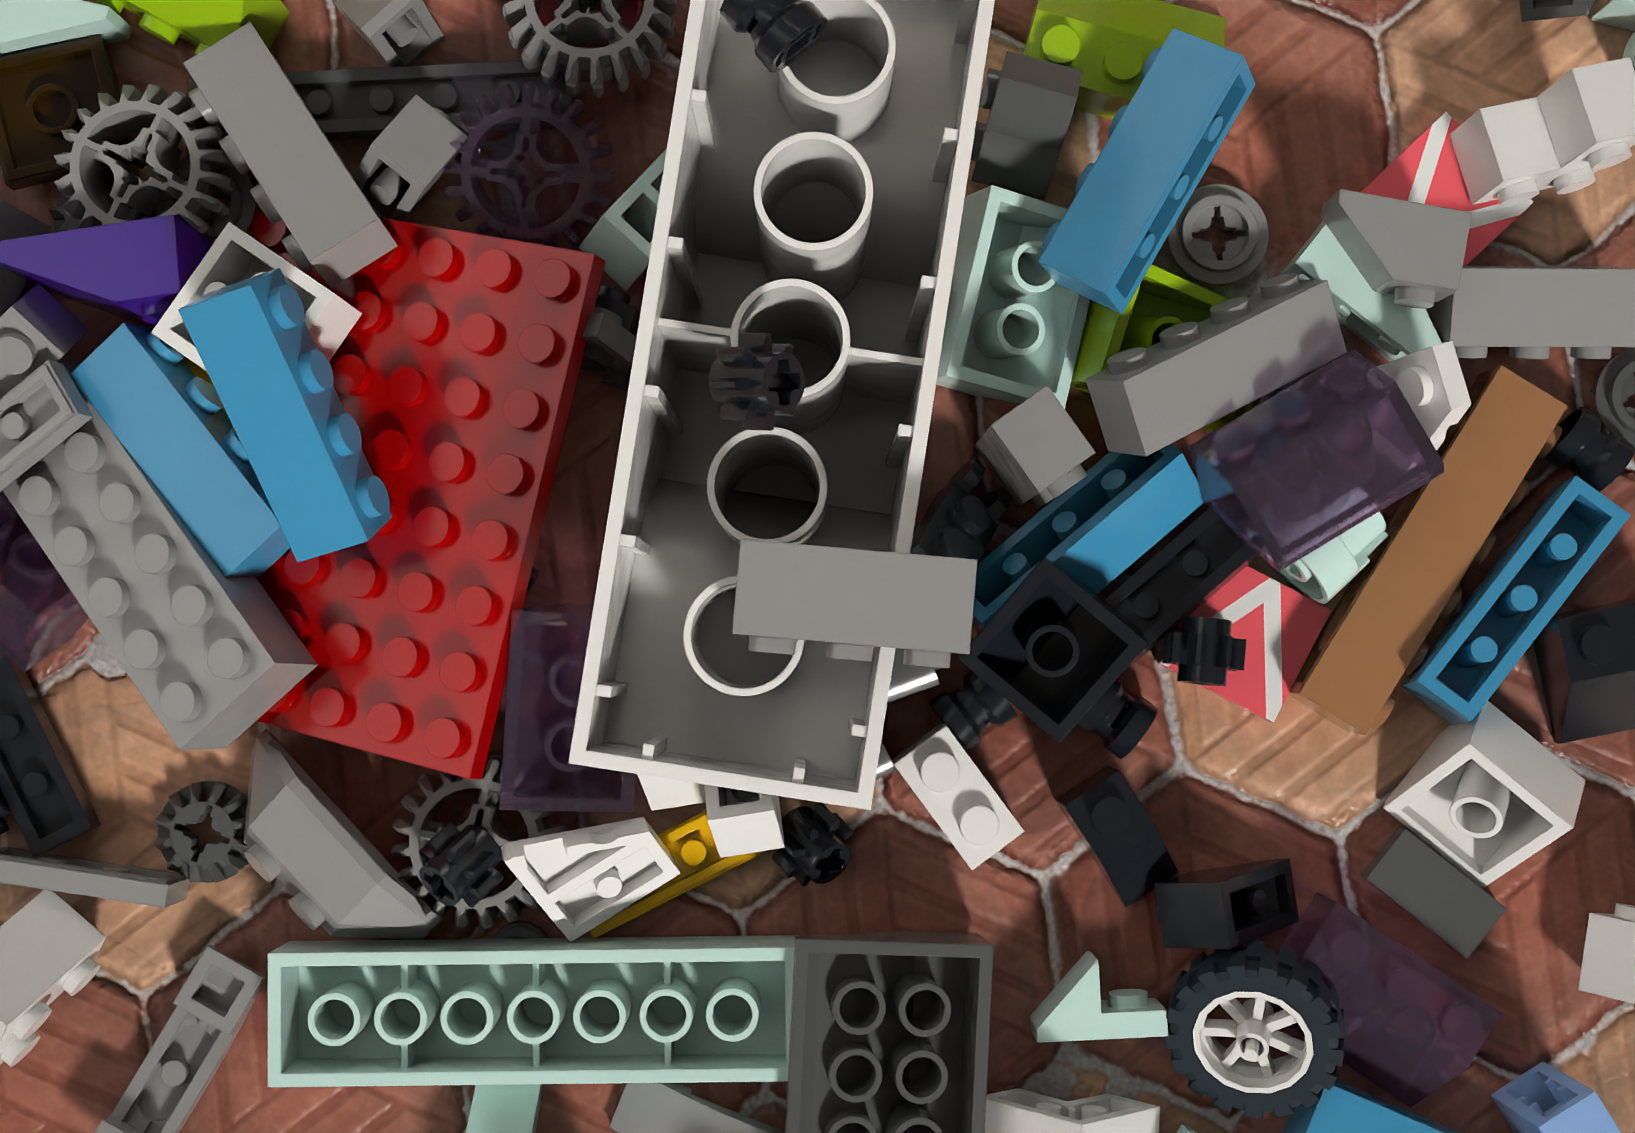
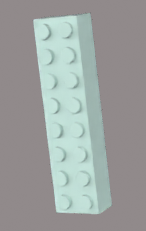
M799 935L597 937L594 939L577 938L572 942L567 938L289 941L268 953V1087L788 1081L795 937Z

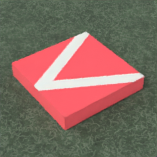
M1445 112L1377 175L1361 193L1472 212L1463 265H1468L1520 216L1533 201L1529 199L1516 205L1501 207L1497 199L1472 205L1450 136L1460 125Z
M1246 566L1189 615L1232 621L1231 636L1247 640L1244 671H1227L1226 686H1199L1268 722L1274 723L1332 610ZM1182 622L1173 631L1181 632ZM1162 651L1157 663L1177 673V665L1162 663Z

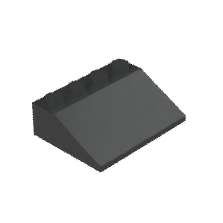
M897 931L796 936L785 1133H985L994 945L978 933Z

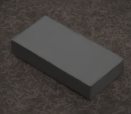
M1400 826L1360 875L1455 952L1467 959L1507 909L1410 831Z

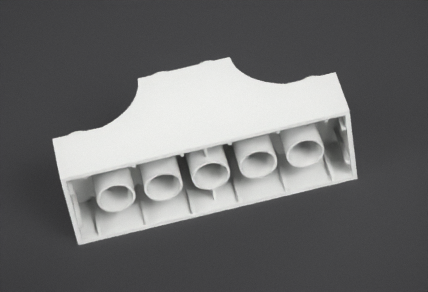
M690 0L569 763L871 810L896 648L873 646L872 662L825 658L827 642L796 639L794 655L748 651L749 635L732 634L740 539L910 554L995 0H801L813 2L827 18V25L822 34L805 53L793 63L775 73L769 72L755 55V42L751 39L750 33L735 32L720 15V8L724 0ZM740 333H770L772 344H792L794 347L792 355L798 359L803 368L805 387L802 398L795 407L796 413L794 416L775 415V426L772 431L744 430L741 420H722L719 417L721 407L715 403L710 393L709 374L714 361L718 358L716 351L719 347H738Z

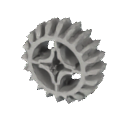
M510 0L502 8L505 23L513 26L508 32L511 46L515 49H524L521 54L523 65L528 70L542 66V80L548 87L557 82L562 76H565L566 90L572 96L580 90L582 82H590L593 95L600 98L604 93V82L613 80L615 86L624 93L629 88L627 74L629 71L646 80L651 73L648 59L663 61L667 54V45L663 40L672 39L676 32V22L670 16L677 12V0H640L643 11L639 21L629 33L622 28V18L619 15L620 11L626 7L625 0H560L561 6L554 11L555 19L546 27L543 26L538 18L543 0ZM579 4L582 7L591 5L592 11L595 5L602 7V14L600 12L590 14L589 8H587L586 13L579 12ZM591 43L601 48L590 49L579 48L578 46Z
M150 83L142 95L141 91L133 85L123 84L120 102L108 93H98L100 107L98 113L94 114L86 108L77 109L79 119L85 123L80 132L78 133L73 129L61 130L64 139L73 144L72 151L53 156L58 165L70 170L69 174L54 181L59 191L72 196L63 205V208L67 215L75 219H82L78 227L79 229L141 220L143 216L150 217L158 204L167 200H176L177 202L170 209L156 217L176 215L206 237L215 236L213 226L206 220L212 212L218 216L230 215L229 208L217 199L219 193H230L237 190L236 183L229 177L221 174L234 165L225 151L220 150L222 147L219 140L227 136L225 131L218 126H210L197 107L192 108V100L180 91H174L168 97L166 90L159 85ZM142 129L134 141L129 144L118 145L128 135ZM182 137L186 142L190 155V176L188 182L183 180L178 173V161L182 150L177 147ZM130 163L141 169L148 165L154 169V172L167 179V182L162 183L152 177L145 181L139 177L138 173L126 167V165ZM106 164L110 166L114 174V185L109 195L114 199L112 206L108 202L104 187Z
M498 754L490 757L482 779H467L439 771L441 783L436 777L428 773L418 778L417 782L427 799L412 793L405 795L401 801L402 805L416 816L415 818L400 817L395 819L392 826L398 833L410 835L409 841L398 843L391 848L393 856H410L412 865L398 872L400 874L398 879L408 881L417 876L421 881L419 871L427 861L421 857L419 850L449 822H452L459 832L470 824L485 827L500 849L508 842L522 840L523 835L513 833L503 825L501 820L502 803L498 802L500 795L508 799L521 813L528 829L529 838L567 831L566 825L555 824L547 826L545 817L551 816L561 809L560 802L552 800L540 807L535 797L545 791L548 786L547 782L541 778L525 789L520 784L527 774L528 767L523 763L516 764L508 776L504 777V757ZM463 789H480L478 802L472 804L470 815L465 822L449 821L442 823L435 821L440 808L453 794ZM517 878L509 886L490 891L473 908H470L462 898L455 905V925L461 928L466 927L473 917L474 909H477L479 923L482 928H491L496 923L497 907L508 922H513L521 915L517 898L530 908H535L538 902ZM422 885L415 890L414 897L424 900L431 894ZM437 900L432 909L440 917H443L451 906H447Z

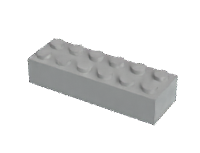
M63 359L57 361L64 365L69 375L80 365ZM76 386L93 418L2 491L178 749L227 748L318 664L256 577L225 578Z

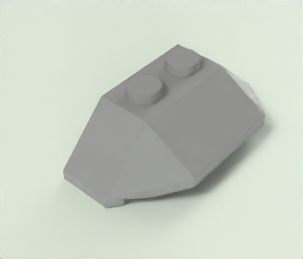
M267 729L256 737L251 753L244 843L249 847L244 854L251 866L268 882L277 878L293 895L289 900V905L301 921L312 930L321 925L330 936L424 939L442 920L441 917L422 898L416 899L414 897L416 891L404 879H398L400 874L279 744L278 740Z

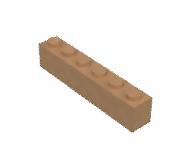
M1503 365L1485 371L1476 378L1468 391L1472 403L1457 424L1449 426L1444 442L1434 455L1428 456L1416 479L1410 485L1386 524L1385 532L1388 534V537L1367 556L1370 562L1358 572L1349 584L1322 628L1288 694L1347 732L1366 735L1370 727L1377 729L1388 718L1395 705L1396 698L1391 693L1403 674L1410 675L1425 658L1429 649V643L1424 641L1437 619L1443 621L1454 610L1462 596V589L1458 587L1459 582L1469 566L1476 567L1488 555L1496 539V536L1491 533L1502 512L1509 513L1521 501L1529 486V481L1524 479L1529 468L1536 458L1540 460L1551 451L1562 433V428L1557 423L1568 406Z

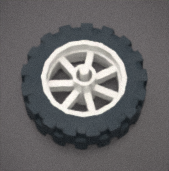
M1257 940L1246 942V946L1231 949H1215V953L1209 956L1202 952L1191 960L1189 971L1182 970L1175 982L1166 1015L1168 1036L1164 1037L1166 1049H1172L1173 1051L1171 1063L1178 1075H1186L1189 1079L1188 1087L1199 1097H1202L1204 1094L1214 1099L1213 1105L1222 1110L1231 1112L1233 1107L1245 1110L1244 1116L1263 1118V1112H1275L1276 1117H1283L1294 1114V1108L1301 1104L1308 1108L1320 1100L1323 1088L1327 1090L1332 1088L1338 1076V1066H1342L1344 1057L1346 1017L1344 1009L1339 1008L1340 996L1332 982L1329 984L1324 982L1322 979L1323 971L1310 960L1305 964L1296 959L1297 952L1279 945L1277 951L1265 948V942ZM1242 997L1250 999L1246 1000L1242 1005L1236 998ZM1269 1002L1281 1006L1283 1010L1274 1013ZM1220 1004L1234 1020L1209 1019L1206 1017L1209 1012ZM1298 1023L1304 1033V1041L1278 1030ZM1214 1036L1236 1037V1040L1226 1048ZM1269 1045L1288 1053V1055L1272 1060Z

